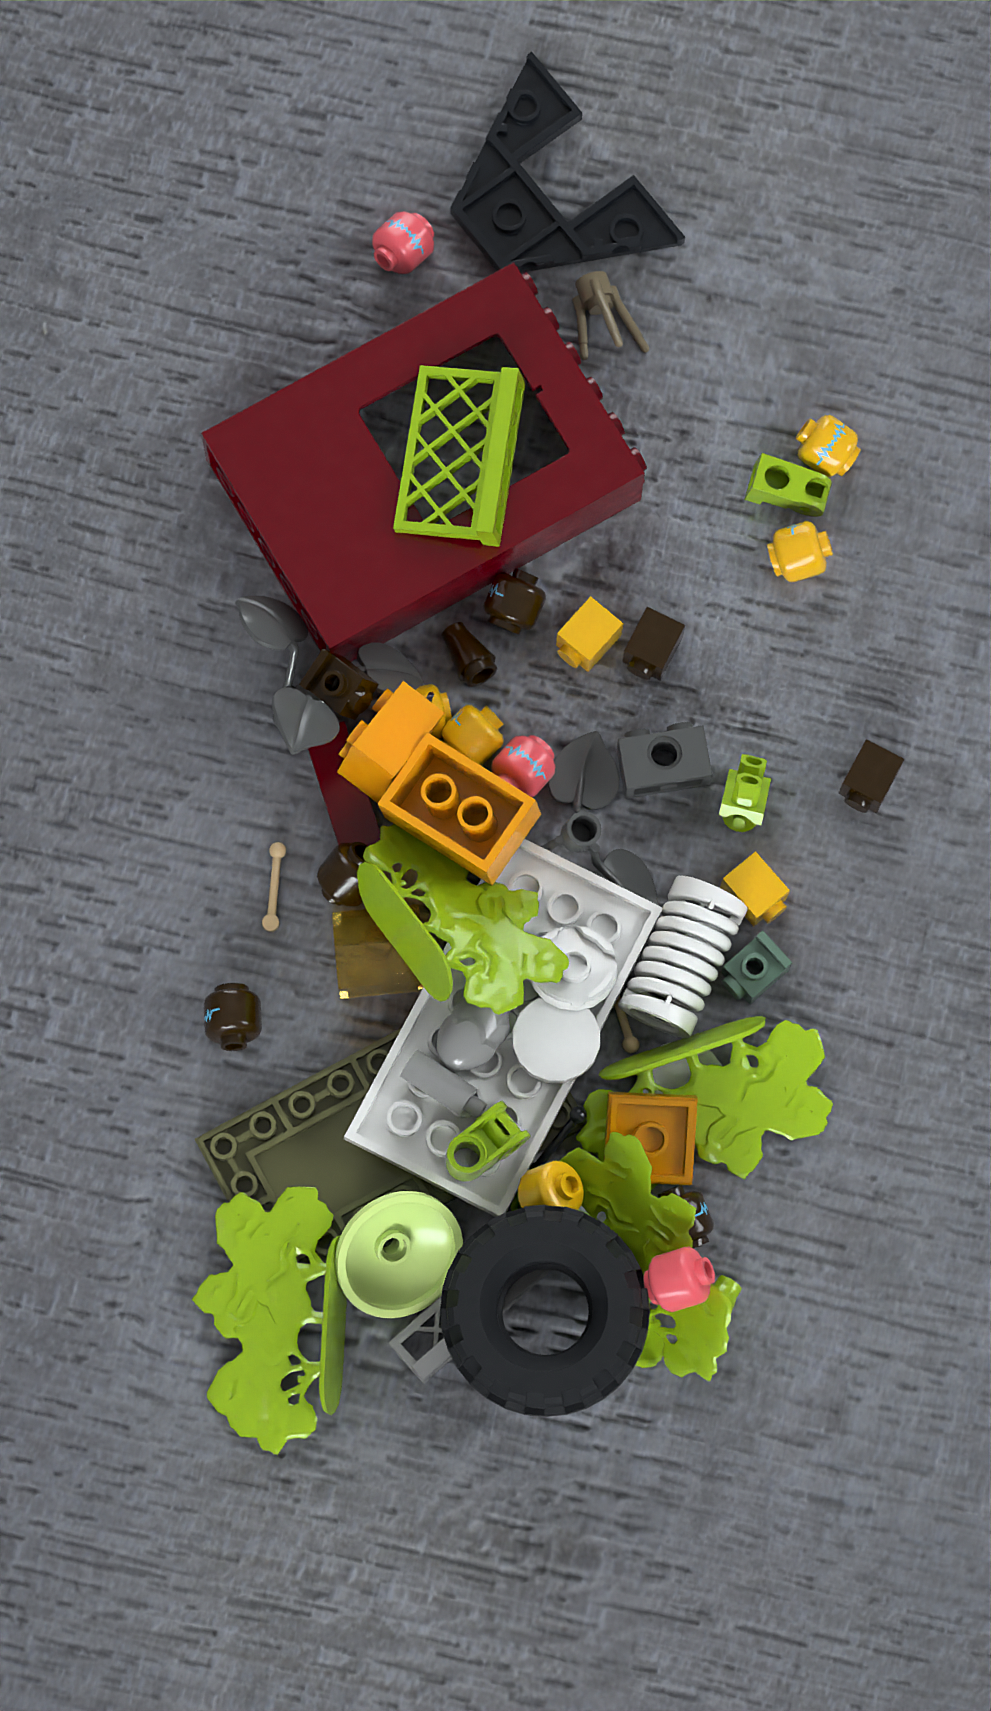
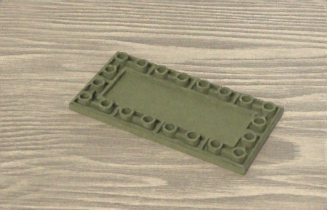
M402 1028L195 1138V1142L228 1203L235 1195L244 1192L248 1197L261 1203L265 1212H270L287 1187H316L318 1190V1200L325 1203L334 1215L331 1227L318 1240L315 1250L324 1263H326L328 1249L332 1240L342 1234L348 1222L361 1208L383 1195L399 1191H416L430 1195L444 1205L458 1198L344 1139L349 1126ZM570 1091L537 1154L543 1152L570 1119L571 1109L578 1106ZM587 1121L576 1124L565 1139L580 1132ZM299 1254L296 1257L298 1263L310 1264L307 1255Z

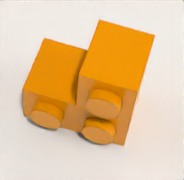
M404 681L394 693L388 688L383 692L372 707V710L377 713L369 724L361 720L346 740L347 743L339 753L344 760L337 773L377 803L427 732L431 734L445 714V712Z

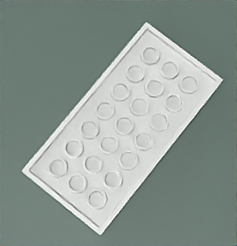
M524 839L495 882L506 885L511 891L524 889L538 892V916L531 918L529 922L524 924V932L542 937L555 928L564 926V930L568 928L575 929V926H582L602 934L613 946L617 962L615 985L604 1000L594 1007L588 1008L594 1014L601 1031L658 918H660L663 908ZM481 879L478 885L484 883L485 881ZM448 942L443 950L445 955L451 949ZM470 957L460 962L465 966H470L475 963V960ZM451 968L453 990L449 999L440 1002L434 999L423 987L349 1126L344 1139L497 1217L507 1213L518 1192L520 1178L532 1165L575 1080L567 1083L548 1084L535 1079L524 1070L514 1054L513 1027L518 1015L531 1001L541 998L534 990L531 980L527 978L523 981V1004L509 1011L510 1032L505 1041L496 1048L493 1057L477 1068L466 1071L460 1070L454 1074L477 1088L475 1096L487 1104L484 1112L496 1103L504 1101L507 1105L505 1111L520 1130H527L531 1137L518 1150L497 1162L478 1178L462 1182L452 1177L446 1168V1154L449 1143L471 1126L477 1118L466 1111L460 1116L400 1077L407 1062L417 1050L440 1064L436 1050L438 1032L444 1020L452 1014L455 1006L464 998L463 993L466 982L463 972ZM468 1148L460 1149L454 1154L456 1162L463 1167H471L479 1161L477 1154Z

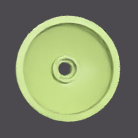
M399 1191L383 1195L361 1208L348 1222L337 1244L335 1268L337 1281L342 1292L358 1309L380 1318L405 1317L427 1308L442 1296V1288L448 1269L458 1250L463 1245L460 1226L452 1212L442 1202L425 1193ZM393 1238L389 1246L383 1247L387 1240Z

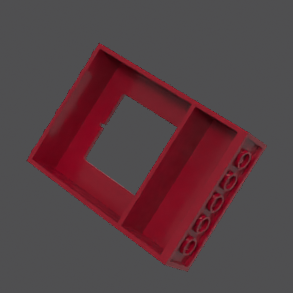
M514 262L201 433L206 461L294 609L304 620L308 632L320 652L322 649H326L344 656L351 662L357 659V652L363 645L386 643L493 583L496 575L513 572L515 568L518 569L641 500L643 484L645 483L644 471L647 470L641 453L636 447L630 449L622 437L625 431L621 421L614 412L607 413L600 402L603 399V395L598 384L591 376L586 379L579 368L581 359L577 350L571 342L564 344L557 332L560 327L554 313L549 307L544 309L541 307L535 297L538 295V290L534 281L527 272L521 274ZM493 337L500 338L531 390L535 391L541 388L542 391L536 394V398L567 446L568 454L509 486L500 547L482 545L480 540L396 533L393 527L401 482L361 418L360 410L418 379L420 365L440 367ZM412 504L408 507L406 521L422 522L421 515L415 505ZM472 508L449 519V521L455 526L471 527Z

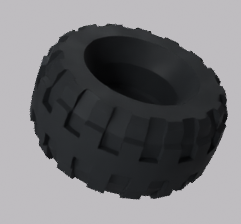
M534 1205L524 1206V1208L503 1213L493 1218L466 1240L458 1250L448 1269L442 1288L440 1315L442 1332L448 1352L457 1369L475 1390L504 1409L523 1415L552 1417L568 1415L587 1409L605 1399L623 1383L632 1372L643 1351L648 1334L650 1306L648 1291L644 1286L642 1269L632 1251L618 1234L603 1222L584 1212L568 1207ZM545 1269L562 1272L576 1281L586 1296L589 1311L587 1324L580 1338L568 1349L550 1355L535 1354L520 1347L508 1334L503 1320L504 1301L512 1285L519 1278L530 1272Z

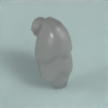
M464 997L455 1006L452 1014L444 1020L439 1029L436 1050L440 1064L453 1073L460 1070H470L485 1064L493 1057L496 1048L505 1041L510 1032L509 1011L498 1015L491 1008H480L476 1005L468 1004Z

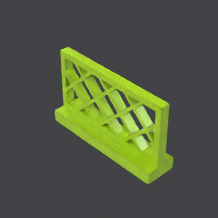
M420 365L393 529L396 533L480 540L482 545L500 547L525 390V382L519 368L502 367L501 372ZM429 379L447 380L455 389L436 404L427 395ZM456 381H462V382H464V383H462V384L459 386V385L456 383ZM478 383L494 384L492 397L478 408L465 394ZM461 397L472 412L452 426L441 411ZM425 402L430 407L426 412H424ZM489 411V417L487 421L483 415ZM434 416H437L448 430L428 445L420 435L421 427ZM479 419L486 428V435L483 440L470 449L459 433ZM452 438H455L466 453L445 467L434 452ZM420 443L424 449L417 453L418 445ZM483 451L482 461H480L477 455ZM430 456L441 469V472L421 486L414 477L415 466ZM472 460L480 469L479 479L466 489H463L452 474ZM448 478L459 494L439 508L428 495V492ZM413 483L417 490L411 494V488ZM474 493H476L475 503L470 498ZM422 497L435 511L422 522L406 521L408 507ZM466 501L473 510L471 527L452 525L445 515ZM440 519L444 522V524H435Z

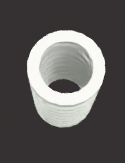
M677 876L668 893V902L662 906V916L658 918L655 924V931L648 938L649 946L642 950V961L634 968L635 977L628 981L627 988L618 1006L626 1014L648 1026L673 1036L690 1038L698 1021L697 1016L690 1011L698 1012L703 1010L705 1004L701 997L710 994L711 986L708 982L717 979L718 971L715 967L723 965L725 957L721 952L728 951L732 945L730 939L724 934H737L738 926H740L748 908L737 897L717 886L693 877ZM685 900H693L699 905L688 903ZM719 913L730 916V918H727ZM648 992H653L657 994L658 996L664 998L665 1001L652 996Z

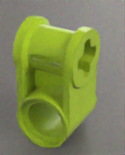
M500 1101L490 1107L471 1126L449 1143L446 1154V1168L449 1174L456 1180L467 1182L478 1178L497 1162L518 1150L531 1137L527 1130L521 1131L505 1111L507 1105L504 1101ZM468 1148L477 1154L479 1161L471 1167H463L456 1162L454 1154L460 1149Z

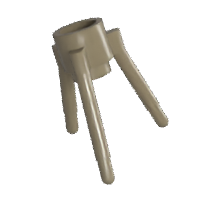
M595 271L580 277L575 283L579 295L575 296L572 301L577 316L581 359L587 360L589 356L586 310L591 315L602 314L615 346L621 347L623 345L620 332L611 312L613 305L641 351L647 353L649 351L648 344L620 299L617 287L610 285L606 272Z

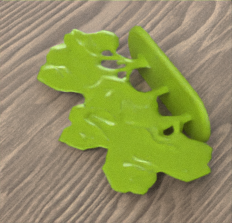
M395 824L381 826L380 840L365 848L363 858L366 862L360 864L357 870L358 888L364 906L376 925L434 999L440 1002L449 999L453 990L451 968L463 972L466 978L463 993L466 1002L480 1008H491L498 1015L523 1004V981L528 978L538 983H558L561 981L563 970L568 969L569 966L568 957L551 939L541 938L523 931L524 924L529 922L531 918L538 916V892L524 889L511 891L506 885L497 882L493 886L487 882L478 886L472 884L466 879L468 870ZM400 863L402 867L399 872L395 873L392 866ZM409 869H413L418 874L415 884L407 889L402 888V886L407 884L404 880H401ZM382 871L391 873L392 883ZM420 889L425 894L423 896H416L412 892ZM407 897L423 902L431 913L429 921L422 923L403 898ZM430 933L435 934L438 938L450 944L451 949L446 955ZM470 957L475 960V963L470 966H465L460 962Z
M763 1016L729 1022L691 1035L690 1038H682L635 1054L606 1066L598 1074L604 1080H617L637 1075V1081L629 1091L630 1093H643V1090L646 1089L648 1093L653 1094L658 1090L663 1094L696 1095L698 1102L695 1145L698 1157L714 1165L722 1162L726 1164L729 1172L744 1180L763 1157L761 1137L766 1130L783 1135L791 1141L819 1135L824 1131L828 1123L826 1117L830 1114L833 1106L832 1100L828 1099L820 1089L808 1086L806 1082L825 1059L818 1030L812 1028L805 1031L799 1024L784 1020L776 1025L764 1044L755 1047L743 1041L744 1037L764 1027L766 1017ZM730 1042L732 1043L729 1064L725 1066L713 1064L706 1066L700 1063L698 1053ZM746 1055H754L758 1059V1066L751 1067ZM686 1058L691 1076L685 1085L675 1089H668L654 1082V1068ZM598 1089L589 1093L583 1105L587 1112V1123L576 1136V1140L582 1144L583 1150L597 1153L601 1162L604 1161L608 1092H614L605 1089ZM651 1184V1190L658 1184Z
M618 1132L610 1133L609 1141L604 1149L605 1160L603 1162L580 1147L572 1150L560 1159V1161L572 1166L581 1178L584 1189V1198L581 1206L588 1212L586 1214L597 1219L598 1213L601 1211L605 1212L606 1219L603 1223L618 1234L629 1247L641 1267L643 1275L648 1270L653 1257L683 1247L692 1248L693 1240L689 1235V1229L694 1226L696 1208L673 1193L660 1198L651 1194L650 1177L653 1167L641 1142L635 1136L630 1134L623 1136ZM711 1284L710 1294L704 1303L675 1312H668L661 1308L660 1305L654 1309L650 1308L648 1334L643 1351L635 1366L642 1368L654 1367L664 1357L665 1365L672 1374L682 1378L689 1373L695 1372L705 1380L711 1381L712 1375L717 1373L716 1358L727 1352L729 1340L727 1327L731 1322L732 1311L730 1299ZM663 1313L671 1316L675 1320L676 1326L674 1328L660 1327L662 1325L661 1321L656 1319L655 1315ZM668 1334L675 1335L677 1341L670 1343L666 1336Z
M287 1187L270 1212H265L261 1203L248 1197L244 1192L238 1193L229 1203L224 1202L217 1208L215 1214L216 1243L225 1250L233 1266L228 1272H222L217 1275L209 1274L191 1299L204 1313L214 1316V1326L224 1338H238L242 1343V1352L233 1361H228L218 1370L207 1391V1399L218 1413L227 1417L230 1427L237 1432L239 1437L257 1438L262 1450L271 1451L278 1455L287 1440L294 1438L306 1439L316 1430V1413L313 1406L304 1397L308 1387L316 1378L319 1377V1395L322 1408L329 1415H333L336 1412L342 1390L347 1297L338 1284L335 1268V1252L341 1235L332 1240L328 1249L326 1263H324L315 1250L318 1240L331 1227L334 1215L325 1203L318 1200V1190L316 1187ZM299 1254H305L309 1257L310 1264L298 1263L296 1257ZM325 1275L323 1312H315L311 1307V1300L306 1291L307 1282ZM307 1323L322 1324L320 1361L309 1362L298 1349V1333L300 1328ZM295 1355L300 1359L301 1363L292 1365L288 1356ZM294 1371H304L305 1375L298 1376L297 1382L300 1384L287 1391L282 1390L280 1385L285 1376ZM300 1394L297 1404H289L288 1399L291 1396Z

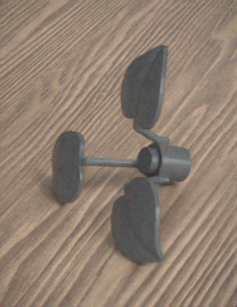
M256 595L239 598L235 604L239 609L240 620L252 639L269 649L284 650L288 648L290 652L285 683L274 694L272 699L273 722L279 728L290 754L294 755L307 748L331 742L337 736L340 728L334 712L309 690L304 689L299 684L296 687L292 685L299 653V647L296 642H302L308 636V629L304 620L292 607L280 600ZM369 643L360 647L356 657L361 665L357 667L379 684L375 692L383 694L388 688L394 693L403 681L415 690L424 684V681L421 680V675L412 663L391 646L383 643Z
M593 731L582 735L570 742L555 757V774L548 781L551 796L561 803H573V811L576 814L563 825L559 836L541 847L550 851L563 844L568 850L576 853L588 850L591 855L592 864L597 869L592 873L657 905V893L652 876L647 866L636 854L624 849H615L606 856L603 863L599 859L598 851L600 846L596 841L601 835V824L595 815L587 812L584 808L582 809L581 805L590 810L601 809L608 805L618 793L620 777L616 763L605 747L599 732ZM468 872L466 879L470 883L478 885L481 878Z

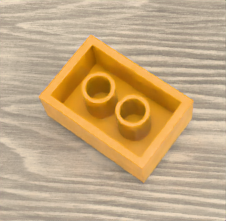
M428 732L378 802V806L385 819L492 886L541 816L537 801Z

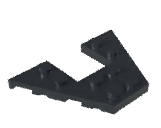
M532 51L527 55L523 69L513 88L510 89L501 112L498 113L486 136V142L476 161L473 162L462 189L457 193L450 207V214L497 271L513 262L520 273L683 245L685 243L683 233L635 175L628 178L567 222L520 165L582 120V111Z

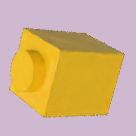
M590 596L557 633L556 646L559 648L557 652L570 666L577 668L580 665L589 672L621 637L623 623Z
M756 851L722 879L720 885L721 889L734 895L747 906L748 910L745 918L753 927L763 919L769 924L787 908L784 901L787 899L790 890Z

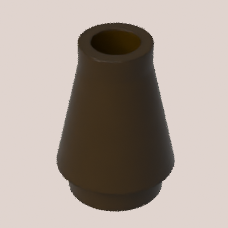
M463 622L453 623L442 632L441 637L447 645L460 681H465L469 687H476L494 676L497 671V666L494 663L495 655L465 627Z

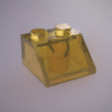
M409 905L420 920L419 905ZM366 909L332 912L340 999L422 991L423 985L376 925Z

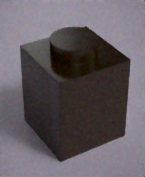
M646 607L624 649L622 662L627 664V669L637 677L645 680H650L653 677L661 681L683 638L685 625L654 609Z
M866 739L838 794L844 796V802L853 809L863 813H867L870 810L877 814L905 759Z

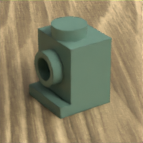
M762 930L755 939L723 966L721 973L725 978L722 980V983L734 998L740 1000L743 997L751 1005L789 971L792 962ZM750 961H756L762 966V972L757 975L750 974L746 969V964Z

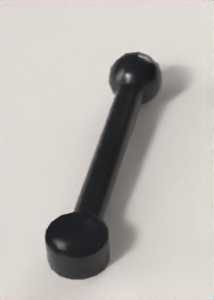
M577 1106L571 1109L568 1122L537 1161L532 1163L529 1170L545 1164L576 1124L583 1123L586 1120L587 1112L584 1108Z

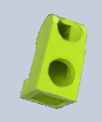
M761 453L753 466L744 500L759 505L762 502H766L785 509L790 508L802 515L819 517L824 514L832 481L819 472Z

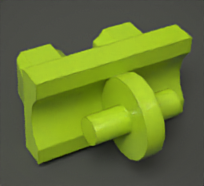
M742 754L738 771L729 769L719 815L722 816L724 824L729 829L736 832H746L753 829L757 824H762L771 778L763 777L767 760Z

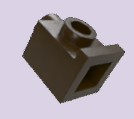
M326 649L321 650L299 683L301 687L309 690L339 715L354 720L369 707L373 699V693L379 686L376 681L344 656Z

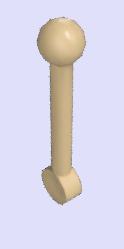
M280 842L273 843L269 849L273 860L268 912L262 919V926L268 932L276 931L280 925L279 919L276 916L281 858L286 854V847Z
M619 995L614 1006L625 1038L622 1046L626 1052L634 1053L639 1049L640 1044L638 1039L632 1035L626 1013L618 1006L621 999Z

